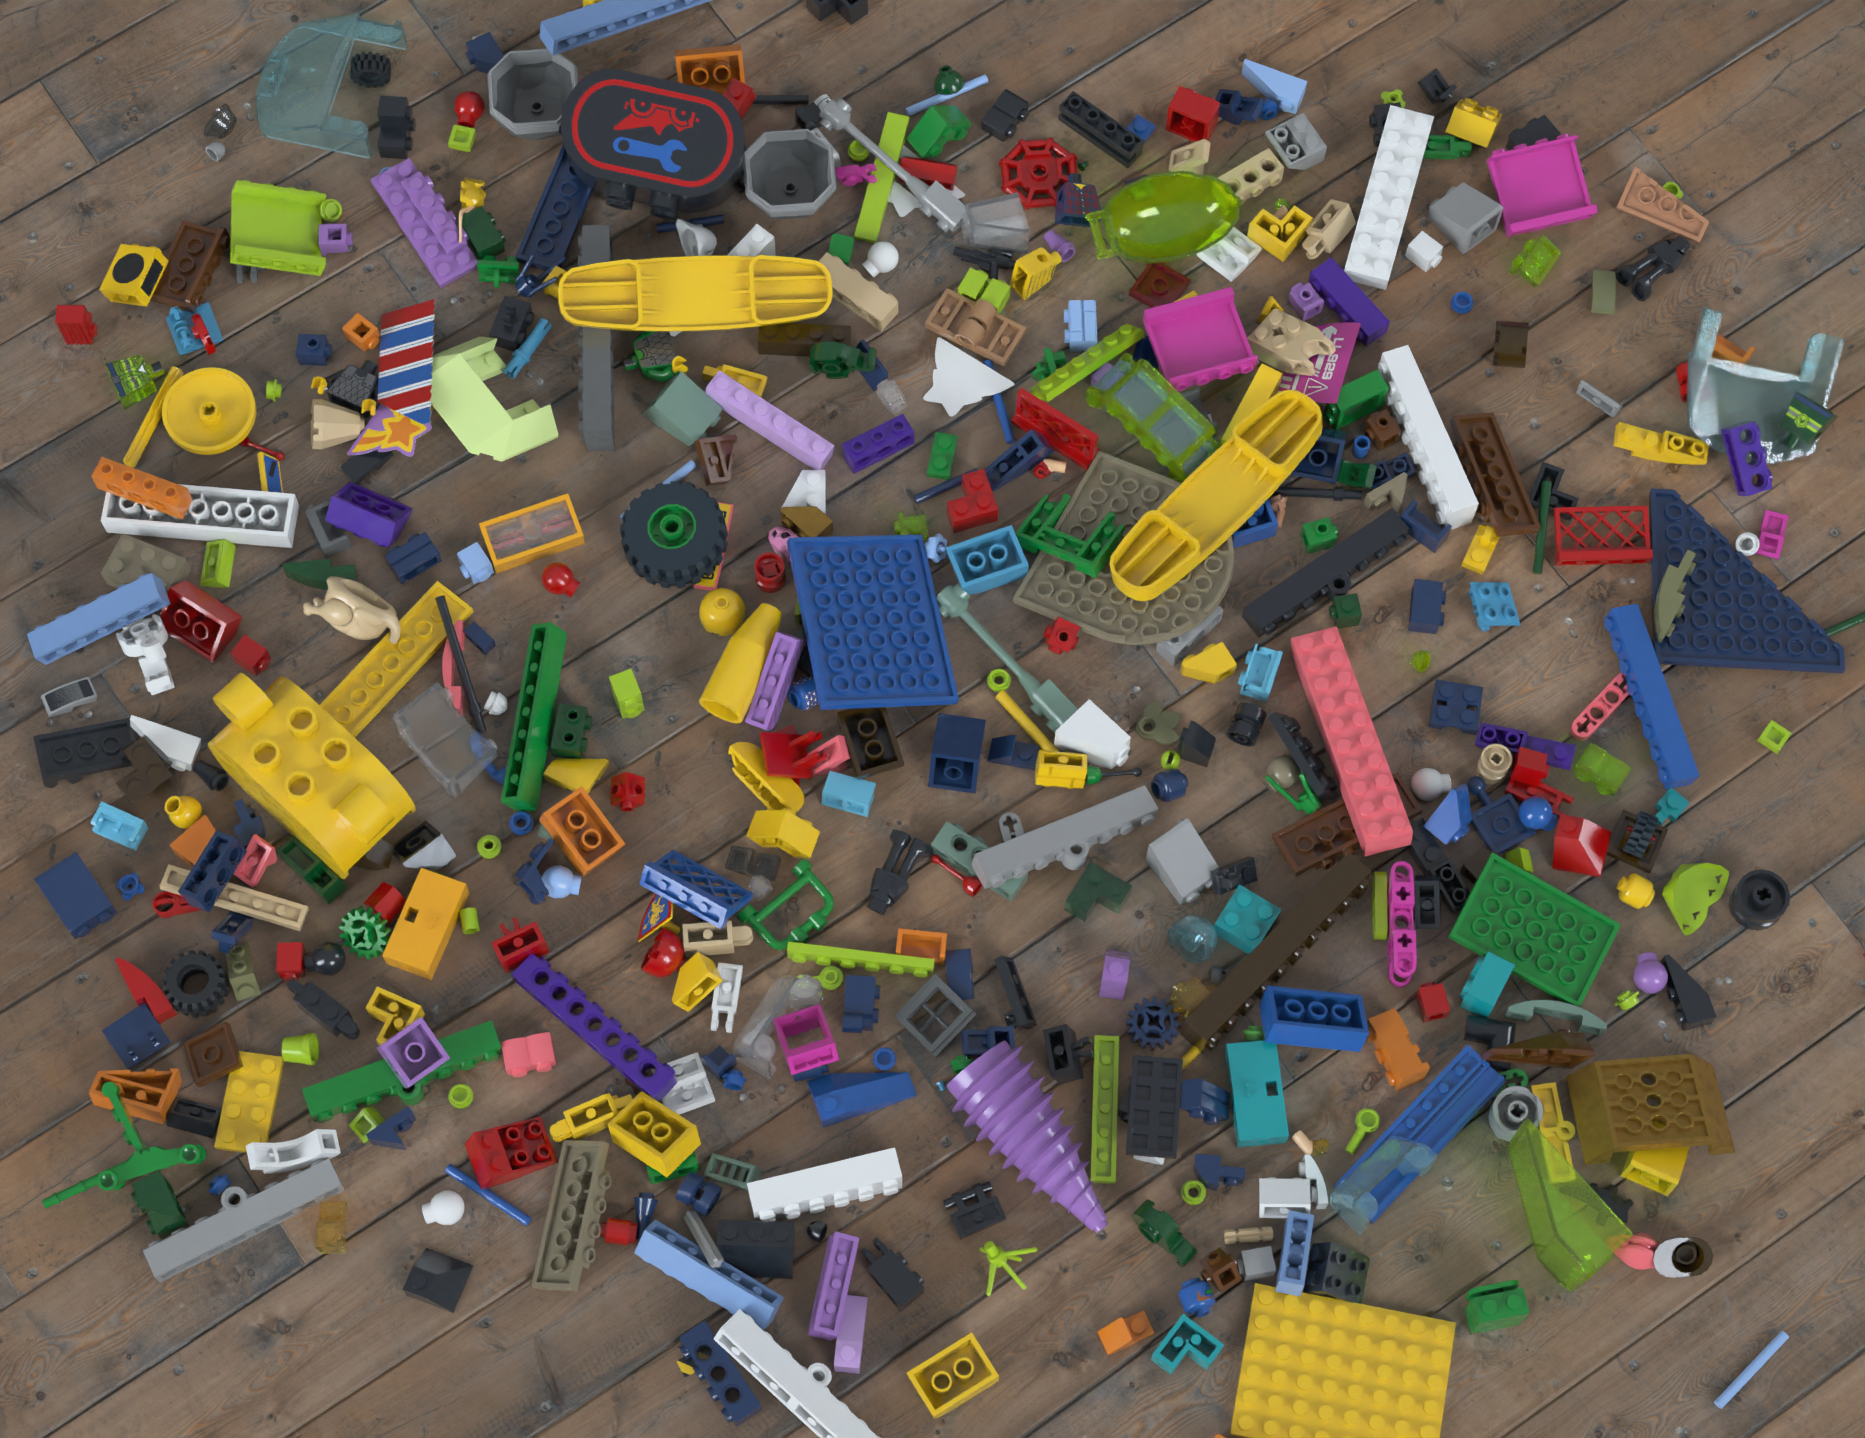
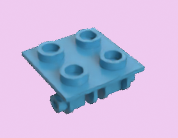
M209 302L198 306L195 313L182 311L179 307H172L169 316L165 317L180 356L204 348L201 338L196 340L191 329L194 323L190 316L196 313L202 317L213 344L223 341Z
M1470 582L1471 587L1469 588L1468 595L1471 598L1472 609H1476L1474 615L1478 616L1476 617L1477 626L1481 628L1482 632L1490 630V626L1521 625L1509 583Z

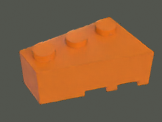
M170 1068V1071H155V1069H146V1071L131 1072V1070L98 1071L89 1095L93 1105L111 1110L114 1107L109 1097L102 1093V1086L106 1082H115L120 1086L119 1094L131 1116L164 1124L166 1113L178 1093L182 1078L178 1068Z

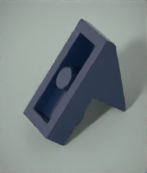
M1014 734L992 738L988 762L1035 771L1039 745L1016 741V735Z
M407 1106L368 1132L366 1136L372 1145L406 1150L397 1133L409 1130L413 1126V1122L416 1121V1118Z

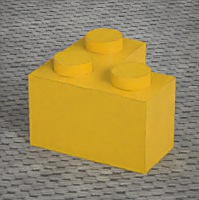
M1295 205L1282 220L1262 209L1249 224L1247 237L1284 262L1307 235L1305 229L1312 222L1313 218Z
M767 808V810L755 811L746 837L761 847H779L794 858H811L820 831L812 827L813 824L810 821L797 817L796 812L791 809L782 808V810Z
M378 986L366 1006L370 1017L385 1023L376 1039L379 1045L417 1018H423L425 1015L420 1005Z

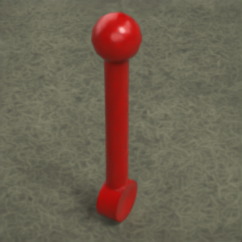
M248 437L241 442L242 446L256 448L275 456L279 461L284 459L283 452H275L251 442Z

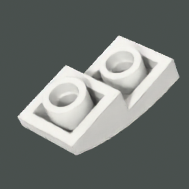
M1305 1154L1302 1162L1298 1163L1299 1177L1310 1179V1185H1314L1310 1187L1311 1202H1315V1208L1326 1209L1328 1196L1322 1174L1311 1155Z

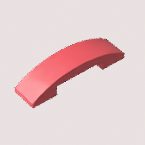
M457 620L454 628L461 650L465 651V635L463 632L465 627L462 620ZM447 638L442 660L443 681L455 713L458 717H463L464 694L461 686H454L455 660Z

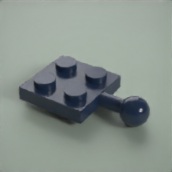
M1473 776L1467 781L1468 791L1473 795H1477L1484 806L1471 813V823L1488 849L1499 855L1535 835L1534 829L1526 827L1519 818L1520 807L1511 793L1492 802L1485 791L1486 782L1482 777Z

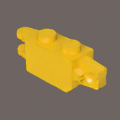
M610 1093L603 1094L564 1111L565 1119L556 1122V1124L550 1127L551 1138L558 1143L572 1137L574 1140H581L608 1128V1123L633 1100L632 1095L629 1094L618 1098L617 1095L611 1096Z

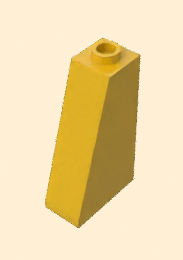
M1261 364L1221 439L1220 447L1233 436V428L1236 424L1278 393L1283 373Z

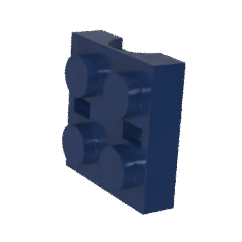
M1436 679L1429 727L1437 729L1455 727L1461 729L1463 733L1476 735L1483 687ZM1437 700L1446 702V704L1444 705H1438L1436 703ZM1467 705L1475 706V711L1466 709Z

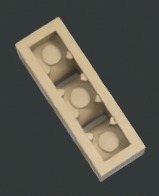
M1268 148L1216 178L1213 182L1212 192L1227 211L1233 207L1238 208L1250 197H1257L1267 187L1276 186L1280 183L1283 177L1284 166Z

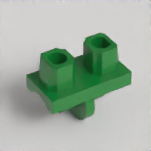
M485 255L483 260H478L477 263L479 282H494V288L500 289L501 283H517L515 278L520 274V269L516 257L508 256L505 258V261H496L494 256Z
M1050 347L1043 349L1045 367H1043L1042 362L1036 363L1037 369L1032 372L1033 379L1038 381L1045 379L1053 374L1057 367L1065 366L1066 358L1064 351L1051 352Z

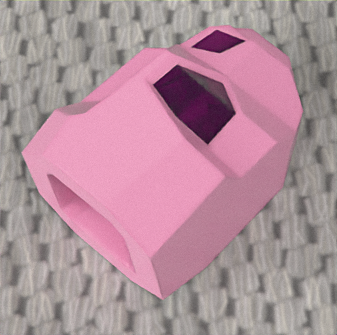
M775 527L769 531V541L774 551L786 563H789L790 557L787 540L788 538L798 536L790 529Z

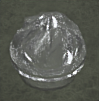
M762 875L754 876L749 881L748 888L754 894L753 897H756L758 900L764 899L773 890V887L770 885L771 881Z

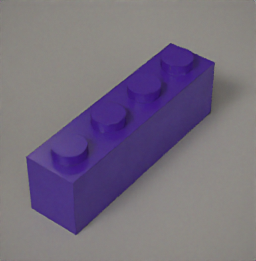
M1332 257L1310 272L1308 283L1324 300L1325 306L1330 310L1332 309L1338 315L1339 321L1341 323H1361L1356 338L1357 341L1362 342L1367 347L1387 333L1390 321Z

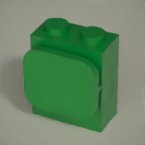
M1518 1280L1480 1286L1470 1289L1466 1293V1301H1469V1304L1464 1309L1470 1335L1513 1327L1522 1323L1530 1312L1524 1289H1518L1520 1286Z

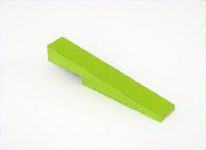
M888 112L878 147L896 163H899L909 129V116ZM875 157L874 161L877 171L871 172V175L876 176L877 182L868 183L854 239L874 244L877 242L896 178V174L877 157Z

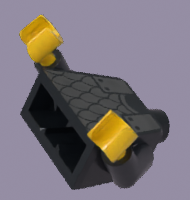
M366 360L361 369L348 365L345 369L326 378L316 376L312 380L311 389L318 388L319 394H323L324 390H327L330 402L356 411L363 417L369 418L370 414L374 416L376 410L381 405L377 402L378 377L374 375L378 366L370 360Z

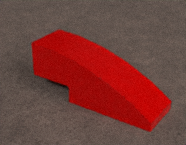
M119 957L115 959L138 1006L142 1003L148 1004L159 1024L177 1015L170 1001L150 977L133 964Z

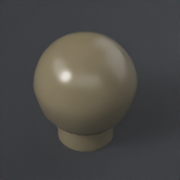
M1281 755L1275 757L1270 762L1267 768V775L1275 780L1283 789L1289 788L1299 780L1300 768L1292 757ZM1265 777L1262 779L1263 784L1272 793L1275 794L1278 791Z

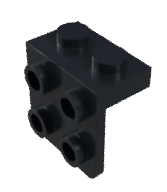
M1333 1242L1314 1243L1309 1255L1310 1260L1303 1292L1313 1295L1328 1294L1343 1301L1361 1304L1370 1262L1369 1257Z

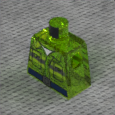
M142 355L105 363L124 409H128L155 393L157 389L152 379L165 374L160 361L146 366Z

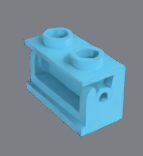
M1255 644L1254 650L1248 651L1244 663L1248 664L1246 672H1241L1238 685H1241L1240 694L1267 702L1283 652L1266 647H1260L1258 651V644Z

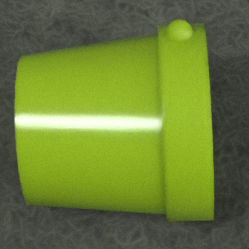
M306 1033L305 1035L285 1037L282 1042L283 1060L285 1062L316 1065L319 1058V1040L315 1033Z

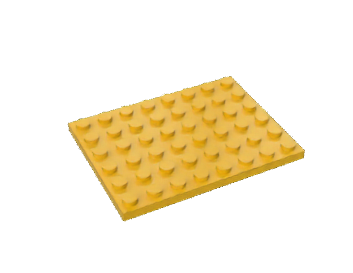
M1255 1283L1230 1429L1231 1436L1241 1438H1440L1456 1327L1455 1322L1303 1292L1301 1296L1275 1292L1276 1287Z

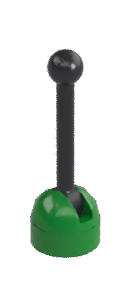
M1087 766L1085 785H1094L1101 780V777L1123 775L1139 777L1142 774V770L1136 767L1133 770L1101 772L1096 766Z

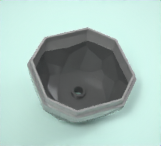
M548 49L509 51L488 73L490 115L508 133L516 137L541 140L562 135V112L568 96L578 84L577 66L560 53L552 56Z
M808 129L764 132L743 154L746 197L755 207L772 219L782 220L811 216L822 208L836 190L833 148Z

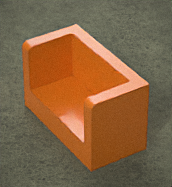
M1717 323L1703 340L1698 352L1736 377L1750 360L1756 348L1751 346L1745 352L1718 334L1721 325Z
M898 928L896 955L935 959L936 965L945 964L947 933Z

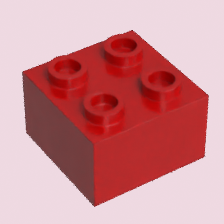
M1179 86L1168 107L1165 130L1193 142L1203 139L1209 141L1217 126L1220 102L1212 97L1198 94L1193 89Z

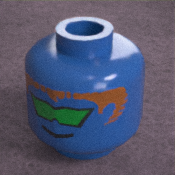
M1198 1277L1181 1284L1182 1288L1179 1290L1178 1297L1185 1313L1189 1315L1195 1314L1197 1318L1208 1315L1211 1312L1209 1308L1215 1304V1297L1208 1282L1200 1280Z

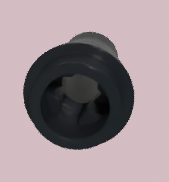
M203 760L197 761L193 767V771L210 790L221 791L228 784L229 776L221 768L208 764Z

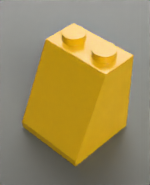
M1655 1120L1652 1122L1657 1128L1665 1127L1661 1121ZM1690 1147L1630 1151L1620 1176L1668 1196L1679 1183Z

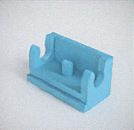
M830 771L822 791L821 805L868 817L876 783L862 779L858 780L855 777Z
M102 801L91 821V824L94 825L92 829L94 833L134 851L137 850L149 829L144 820Z

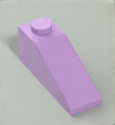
M851 1295L846 1297L836 1341L834 1371L860 1374L868 1297Z

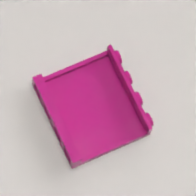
M1569 133L1557 136V140L1548 141L1547 138L1536 141L1535 145L1527 146L1526 143L1513 147L1514 150L1506 151L1505 148L1493 151V155L1487 159L1497 202L1503 207L1501 217L1507 238L1592 218L1598 213L1596 204L1591 205L1575 141L1578 139V135L1570 136Z
M1232 287L1144 310L1143 323L1168 392L1174 390L1183 391L1189 386L1196 384L1205 385L1211 380H1223L1231 377L1233 374H1246L1256 369L1258 356H1254L1233 302L1235 294Z

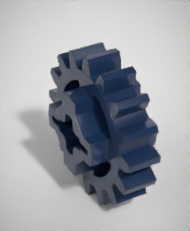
M1153 997L1152 1002H1148L1146 998H1143L1142 1005L1136 1002L1134 1004L1135 1011H1129L1128 1016L1132 1019H1127L1126 1025L1131 1027L1128 1029V1035H1135L1133 1043L1142 1042L1141 1049H1144L1146 1045H1150V1050L1154 1051L1155 1046L1158 1045L1163 1050L1165 1042L1171 1045L1173 1042L1171 1037L1177 1038L1179 1032L1175 1029L1180 1028V1022L1175 1020L1178 1019L1179 1013H1172L1173 1004L1168 1007L1165 1006L1166 999L1158 1003L1156 997ZM1138 1017L1140 1018V1021L1143 1023L1140 1029H1138L1137 1026ZM1167 1018L1170 1024V1028L1168 1031L1166 1030L1167 1027L1164 1025V1022ZM1149 1021H1150L1151 1023H1154V1022L1156 1021V1022H1158V1025H1157V1026H1156V1025H1152V1026L1150 1027V1026H1149Z

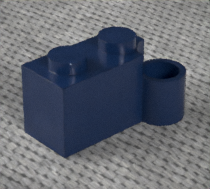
M846 975L842 1032L862 1033V1030L873 1031V1023H878L879 1009L874 1008L875 999L880 1000V985H876V977Z

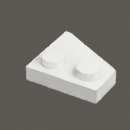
M802 470L782 507L816 506L826 515L825 470Z

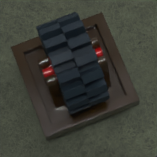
M1623 810L1610 839L1606 855L1650 873L1668 828L1657 824L1659 818L1641 810L1638 815Z

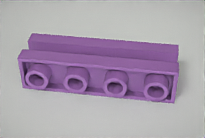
M776 632L745 720L746 723L764 730H775L806 640L784 632Z
M836 1231L833 1235L829 1236L807 1335L828 1341L838 1337L859 1237Z

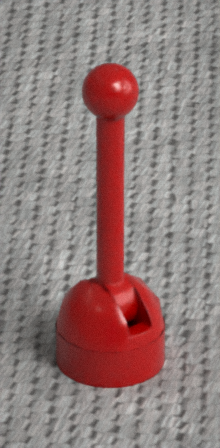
M934 854L931 857L932 863L941 865L963 881V889L971 897H974L983 885L978 877H964L943 862L939 855Z

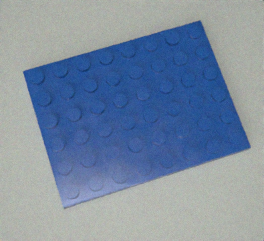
M922 535L788 538L787 547L821 710L957 704L959 697Z

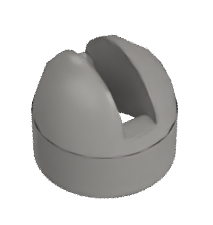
M213 142L205 148L208 156L215 162H218L225 155V146L220 142Z

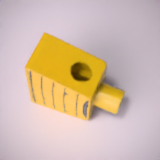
M1040 247L1016 260L1009 285L1023 300H1026L1051 281L1056 265L1062 261L1061 256L1057 251L1048 253L1044 248Z

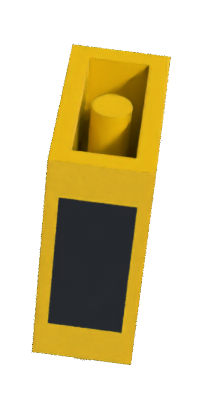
M121 244L99 290L110 302L147 307L168 260L162 254V251L155 246L143 247L137 244Z

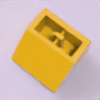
M1461 99L1453 110L1445 132L1487 148L1498 127L1502 114L1498 113L1499 110L1494 107L1486 106L1484 108L1477 105L1478 102L1473 99Z

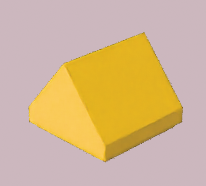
M1270 296L1265 303L1256 322L1261 324L1275 308L1282 312L1284 311L1273 296Z

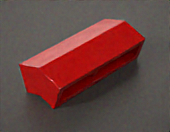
M908 156L901 157L900 166L911 176L917 177L929 186L938 181L947 190L954 191L958 165ZM898 176L899 182L906 183Z

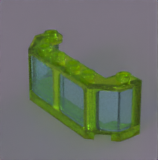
M1125 353L1098 382L1087 389L1084 394L1086 402L1094 409H1102L1106 406L1107 411L1113 417H1118L1123 422L1124 428L1129 433H1134L1140 439L1139 441L1144 448L1150 449L1156 455L1157 460L1163 466H1167L1170 469L1168 477L1182 483L1219 449L1222 443H1218L1212 437L1216 432L1213 425L1146 360L1140 359L1138 362H1135L1131 354Z

